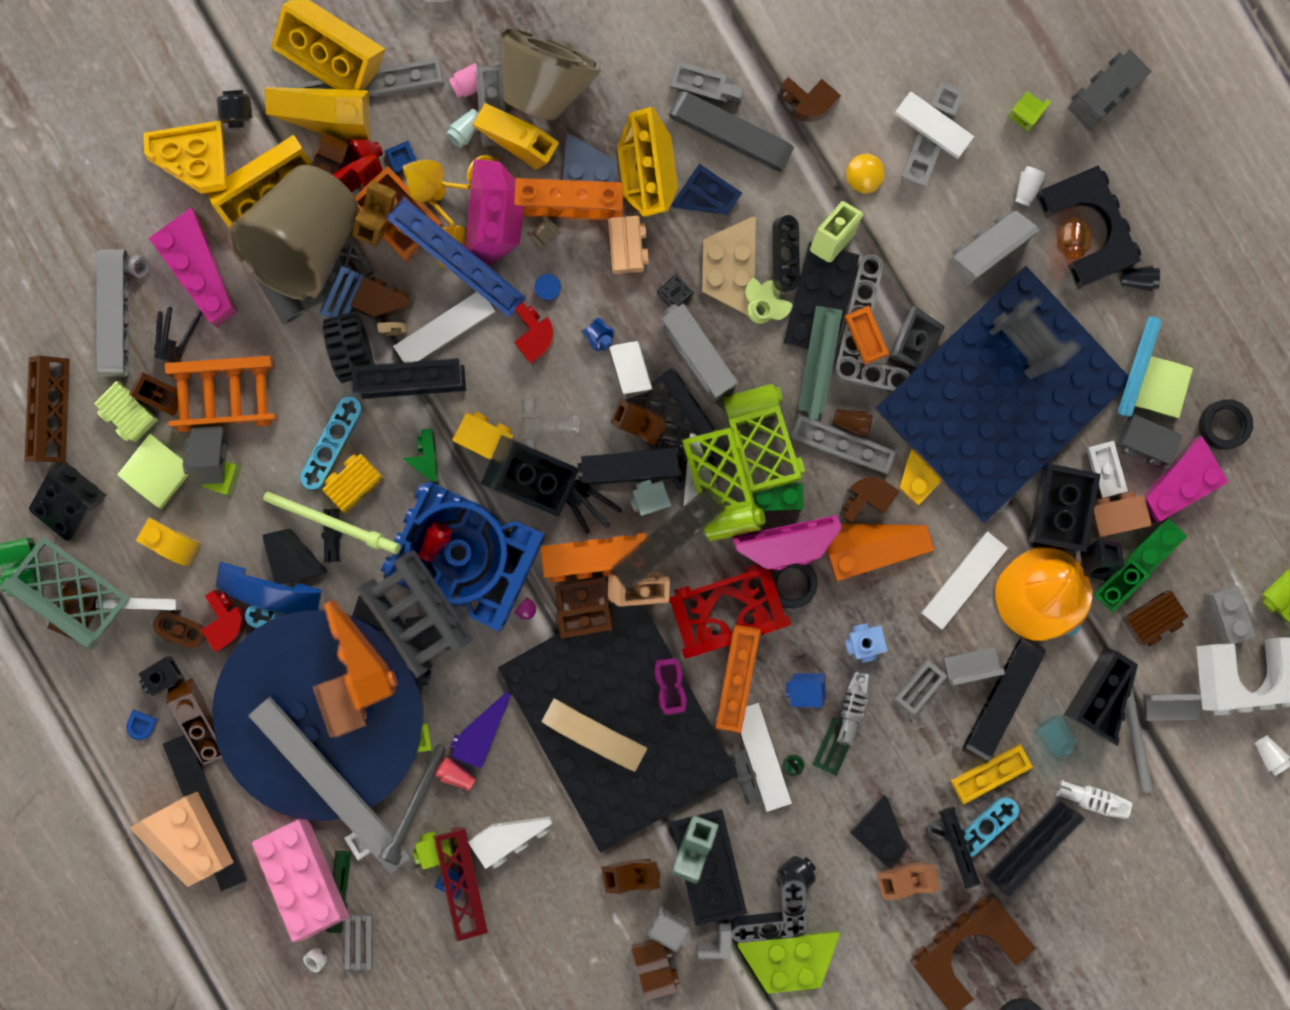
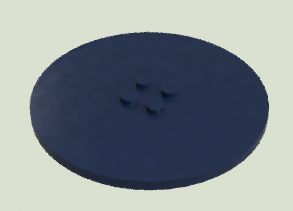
M326 610L292 612L272 619L256 628L231 653L222 668L216 684L212 709L213 727L216 742L226 766L237 782L252 797L270 809L286 816L311 821L341 819L248 716L269 697L275 701L370 808L387 797L399 785L408 773L419 750L423 733L424 708L416 676L407 667L405 660L391 639L373 625L347 614L388 665L389 671L395 673L398 686H395L397 691L392 695L364 707L367 719L364 720L366 726L336 737H330L315 696L313 686L348 674L347 665L339 660L337 652L339 651L340 640H336L332 635Z

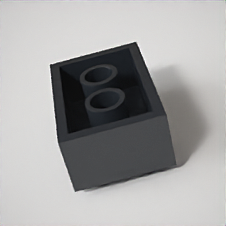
M501 435L480 484L559 517L578 471L577 467Z
M1050 463L1045 464L1041 470L1028 542L1078 553L1086 552L1101 474Z

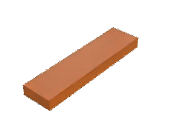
M734 625L715 729L736 733L742 732L761 629Z

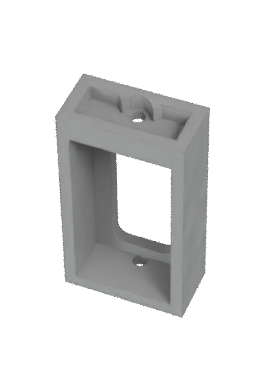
M684 303L679 307L674 304L663 312V318H661V327L712 401L716 402L735 389L738 384L737 380Z

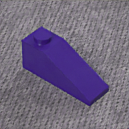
M507 691L468 725L461 732L460 736L455 734L450 745V749L454 750L451 757L480 769L483 767L512 692Z

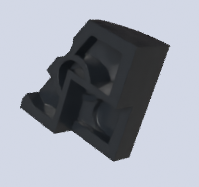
M291 528L262 535L274 583L283 585L328 573L326 567L316 559L311 550L301 542Z

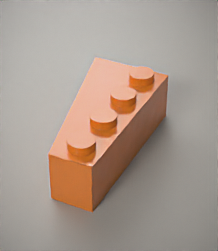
M646 533L636 534V536H618L578 543L571 542L540 546L544 578H550L551 583L566 581V576L576 575L577 579L592 578L593 572L602 571L603 576H609V574L618 573V569L626 568L629 569V573L644 572V566L650 565Z

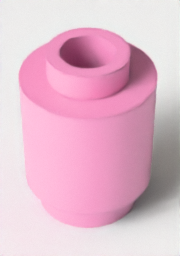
M476 63L454 73V77L449 79L458 98L462 96L466 98L477 92Z

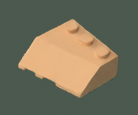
M198 792L180 799L129 828L187 887L234 863Z

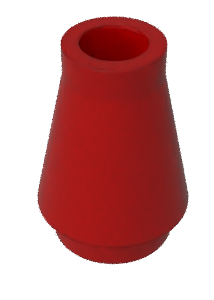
M433 522L432 525H429L418 554L419 557L426 562H432L436 555L451 540V529L441 522Z

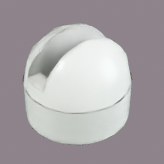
M319 948L310 950L303 957L305 965L313 972H319L327 962V955H323L321 953L322 949Z

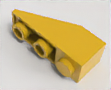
M486 103L482 106L472 124L473 127L534 170L548 164L559 144L557 140L540 128Z

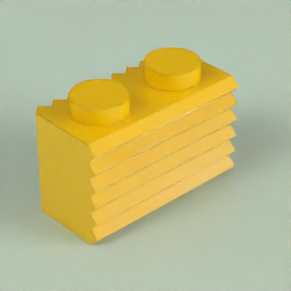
M353 454L344 462L343 465L346 467L339 474L336 472L332 473L324 481L326 486L322 489L323 492L346 514L385 478L363 454H360L358 457Z

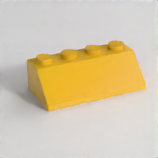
M290 0L283 4L271 44L273 50L334 89L365 90L378 72L385 52L384 47L310 0Z
M292 135L227 176V190L210 192L207 195L213 207L230 229L244 213L290 171L300 165H310L311 160L295 135Z

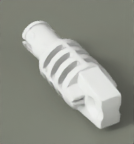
M1061 780L1058 789L1060 790H1057L1056 795L1078 802L1081 808L1105 816L1127 819L1130 816L1132 802L1114 793L1089 785L1080 787Z

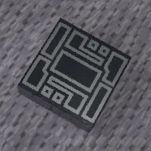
M677 274L657 291L670 307L674 304L679 307L694 294Z

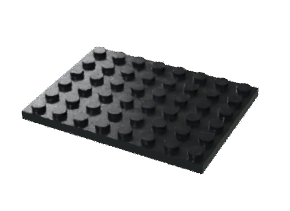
M612 603L613 630L562 639L560 633L498 667L600 853L738 776L735 767L683 674L680 685L686 696L685 711L667 715L662 711L659 702L660 686L655 676V664L657 660L673 658L644 605L618 606ZM553 699L561 701L581 714L647 747L636 771L634 772L588 749L542 723L541 721Z

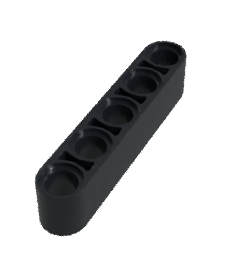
M1024 637L1017 641L1003 667L1005 674L999 675L964 742L963 752L984 763H988L1046 652L1045 648Z

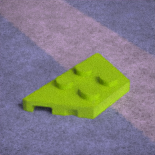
M837 930L809 933L794 938L737 943L767 993L770 994L821 988L840 934Z

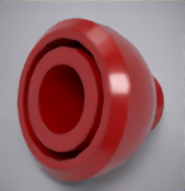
M355 138L349 141L348 153L351 162L375 154L377 157L383 155L382 148L377 141L371 142L364 138Z

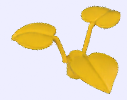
M482 155L476 158L499 162L497 157ZM420 160L403 166L411 198L418 203L428 201V204L433 206L448 222L449 227H443V229L465 246L466 229L461 225L455 226L452 219L441 209L436 201L444 197L445 187L466 190L471 188L474 160L467 171L468 184L443 181L444 169L435 160ZM437 260L441 268H447L440 261Z

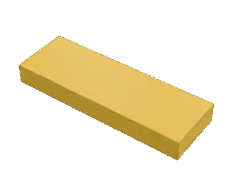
M1017 744L991 758L988 763H982L953 778L950 782L961 803L964 805L1032 769L1033 766L1022 745Z

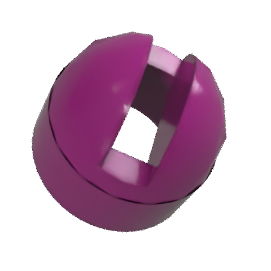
M526 597L514 613L521 619H531L536 613V605L530 598Z

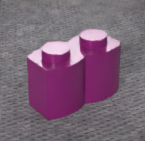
M675 657L657 660L655 676L660 686L659 702L665 715L684 712L686 696L680 685L682 670L678 660Z

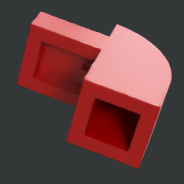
M522 302L515 310L530 330L514 341V343L532 366L551 349L554 331L548 317L538 322L537 320L541 317L534 307L530 305L527 308Z
M213 590L205 595L218 616V619L201 629L214 652H220L241 637L246 626V619L243 607H235L231 610L232 602L225 592L221 593L219 590Z

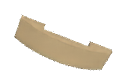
M555 698L541 721L577 743L634 772L647 750V747L611 730Z

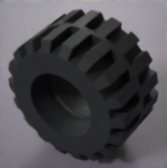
M355 311L323 320L322 330L325 346L333 371L341 383L352 381L351 366L374 365L364 324L361 317Z

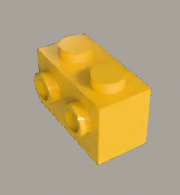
M474 411L473 415L466 412L452 441L491 460L501 435L513 440L515 437L510 434L512 429L500 423L495 427L487 423L488 417Z

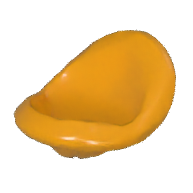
M1037 547L1016 557L1000 574L995 587V600L1000 617L1011 630L1026 639L1043 641L1065 635L1081 625L1091 609L1093 592L1090 578L1084 576L1081 563L1072 555L1055 547Z

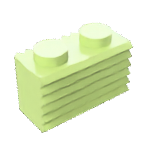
M841 201L835 207V210L830 213V216L817 228L810 251L825 261L832 262L856 234L863 213L848 203Z
M116 381L94 403L99 408L97 414L107 423L112 421L118 427L115 431L125 441L130 439L137 442L159 419L138 399L129 395L130 391L122 383Z

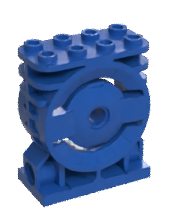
M427 481L425 485L420 484L414 497L418 499L414 509H408L403 522L406 523L403 533L398 532L393 541L400 544V551L398 554L393 553L392 557H386L381 567V571L384 572L383 578L386 579L398 570L393 563L398 558L412 550L417 555L419 554L429 525H432L433 522L444 524L451 520H457L461 510L466 509L460 524L448 525L452 531L450 535L451 540L431 562L432 567L437 573L434 581L451 606L466 605L472 619L494 630L503 631L546 535L517 521L503 525L493 512L478 503L430 481ZM487 521H489L492 525L487 534L492 541L494 551L492 565L488 573L479 582L471 586L462 587L459 597L454 598L453 595L459 583L474 580L487 566L489 546L482 532ZM513 528L509 538H507L505 530ZM509 544L525 551L515 572L512 574L507 573L510 560ZM457 546H463L466 550V556L461 561L455 560L452 555L453 549ZM420 558V560L422 561V563L431 575L432 572L430 571L427 562ZM504 577L508 579L509 585L500 603L485 597L501 583ZM404 579L398 583V585L410 589ZM477 600L479 603L476 610H474L472 602Z

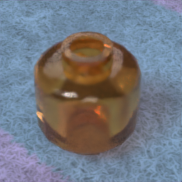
M1076 217L1069 218L1066 222L1061 223L1057 228L1058 251L1071 259L1083 257L1091 249V227L1089 224Z

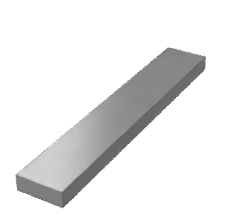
M440 58L379 68L365 89L369 90V99L445 85ZM322 80L286 86V88L334 89Z

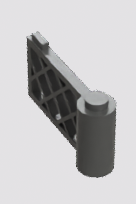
M350 233L348 237L350 242L348 253L341 252L339 256L346 257L344 265L346 268H348L350 258L361 261L365 270L360 273L366 277L374 271ZM352 249H354V251L356 252L357 256L351 254V253H352ZM332 269L331 272L337 273V269ZM344 273L335 294L339 293L342 290V287L345 283V276H348V274ZM356 277L353 278L351 285L354 284ZM256 279L283 324L294 321L309 309L323 302L328 293L327 291L322 294L321 290L315 299L307 303L306 300L293 299L277 293ZM324 285L323 289L329 290L330 286Z

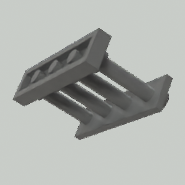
M1038 298L1030 302L1025 299L1009 315L1005 312L992 322L995 327L989 331L991 335H994L1003 330L1028 359L1027 364L1029 367L1023 372L1029 379L1061 366L1080 349L1074 340L1066 344L1062 341L1059 342L1035 315L1032 309L1040 303Z
M412 550L393 562L398 570L379 584H377L375 579H372L358 587L357 590L405 660L407 667L417 678L433 667L429 659L447 647H450L454 653L474 639L416 552ZM404 579L413 593L392 606L384 593ZM417 602H420L428 615L407 629L399 615ZM435 624L443 638L422 651L414 637Z

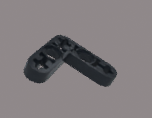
M791 871L781 877L782 912L744 915L734 918L730 922L732 939L744 943L794 938L804 935L808 929L806 888L803 875L799 872ZM791 884H795V891L790 890ZM791 902H799V903H801V904H800L799 906H797V907H788V906H787V905H788L789 903H791ZM792 918H797L798 922L796 925H793ZM765 924L775 925L772 929L762 928Z

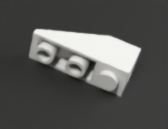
M551 816L491 824L472 837L468 843L485 869L491 865L495 869L507 860L505 855L513 850L517 854L529 845L527 840L535 835L539 839L551 830L549 825L553 823V819Z

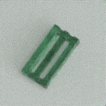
M833 716L812 765L837 776L850 746L848 743L843 745L834 767H829L839 744L837 738L843 720ZM839 724L840 728L824 764L820 763L836 725Z

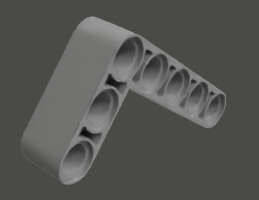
M869 254L859 262L846 315L870 306L873 314L883 271V263L878 256ZM864 263H873L876 267V273H866L863 268ZM858 288H867L870 292V298L867 300L861 299L858 296ZM844 321L833 368L835 378L843 383L886 393L894 391L896 387L891 383L892 376L898 375L904 381L910 376L909 373L904 369L876 362L864 365L858 350L853 351L846 346V340L852 338L846 321ZM848 363L852 366L853 373L851 376H845L841 373V364ZM866 370H875L878 374V380L876 382L868 381L865 376Z

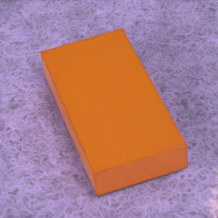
M870 306L844 316L864 365L889 355Z

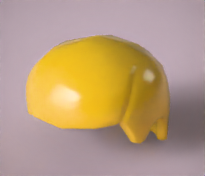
M869 153L854 157L846 169V181L853 190L861 194L876 191L882 185L886 176L883 162L877 156Z

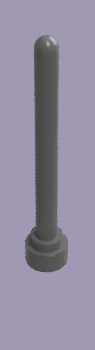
M438 744L435 747L391 844L388 843L386 848H382L379 854L380 859L398 866L402 858V849L400 847L446 751L443 744Z

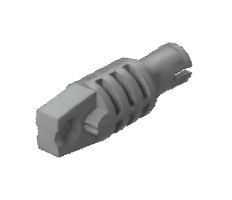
M862 672L854 673L846 692L843 710L840 714L843 722L837 738L838 743L844 745L848 743L849 746L854 745L853 742L858 724L864 721L866 707L870 699L873 677L869 674Z

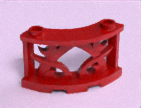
M759 564L745 567L747 573L693 590H690L689 586L674 590L675 596L669 597L668 603L671 602L685 646L682 649L684 659L731 645L733 632H731L728 625L722 620L708 618L715 602L722 594L735 597L748 605L739 613L736 625L761 629L760 635L792 625L789 615L785 616L771 574L773 569H766ZM760 577L766 595L756 600L752 596L758 593L759 586L752 590L748 585L752 579ZM742 580L741 590L726 586L727 584ZM714 589L706 601L699 595V593ZM688 599L696 600L697 607L695 609L689 608V610L695 614L700 613L699 619L689 620L683 601ZM766 600H768L773 619L761 605ZM753 609L756 613H752L749 616L754 617V622L746 624L743 618L747 612ZM707 623L718 624L721 628L720 633L713 635L711 633L713 627L706 628ZM691 624H697V643Z

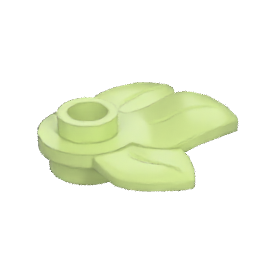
M751 278L746 285L745 295L749 302L747 313L753 322L764 324L770 319L781 320L790 313L793 305L786 300L779 299L780 291L775 288L773 280H769L761 285L755 278ZM756 307L761 309L762 315L758 314Z

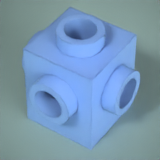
M868 623L853 626V632L847 633L849 639L845 640L848 655L853 654L854 659L861 658L862 663L876 660V654L888 652L880 625L869 627ZM866 638L868 644L866 647H863L862 640Z

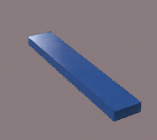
M405 197L401 199L387 216L391 223L507 317L510 318L516 311L515 308L526 299L525 295Z

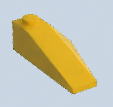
M264 88L267 115L320 134L324 131L348 143L351 139L364 138L371 141L369 90Z

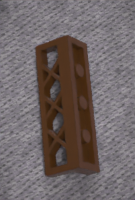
M50 356L29 357L24 462L66 463L69 358ZM50 363L61 364V375L56 380L49 373ZM53 388L60 394V401L55 406L48 399V393ZM52 414L59 420V427L54 432L47 426V419ZM51 440L58 446L57 457L46 456V445Z

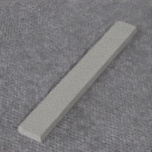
M271 697L266 699L248 715L390 874L411 857L412 854L402 844L400 847L402 849V858L398 866L379 858L382 848H386L388 843L391 844L394 834Z

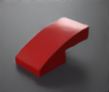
M372 154L346 165L335 172L333 176L341 181L352 193L359 186L364 189L383 171L378 157Z

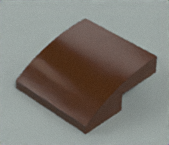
M607 577L554 586L559 611L557 612L561 639L613 630L611 601L608 600Z

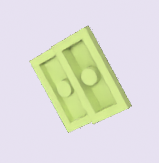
M1151 356L1135 408L1180 419L1193 368Z
M151 434L147 436L117 474L159 509L165 506L188 476L183 471V458Z

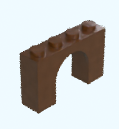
M985 895L979 898L974 903V909L968 914L964 912L957 916L953 921L954 925L947 931L945 929L939 931L932 938L934 941L927 947L921 946L912 954L913 958L910 960V963L948 1010H962L974 1000L957 979L952 969V954L956 945L961 940L971 935L988 936L998 944L1015 966L1036 949L992 895L988 897Z

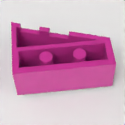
M1202 436L1192 439L1185 450L1172 462L1170 467L1144 493L1152 523L1164 520L1228 483L1226 476Z

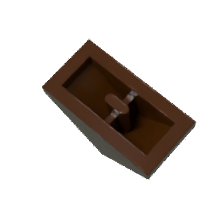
M140 372L129 395L174 416L178 409L177 389L146 373Z

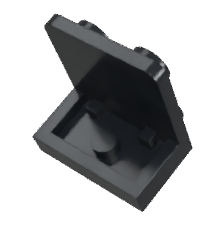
M66 462L46 475L29 506V510L60 537L68 541L75 535L87 512L102 503L106 494Z

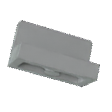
M996 647L943 658L946 675H948V684L951 685L1005 674L1004 669L1000 668Z
M1144 694V720H1200L1199 700H1202L1201 694Z
M719 922L718 944L697 943L699 958L731 959L732 930L730 923Z

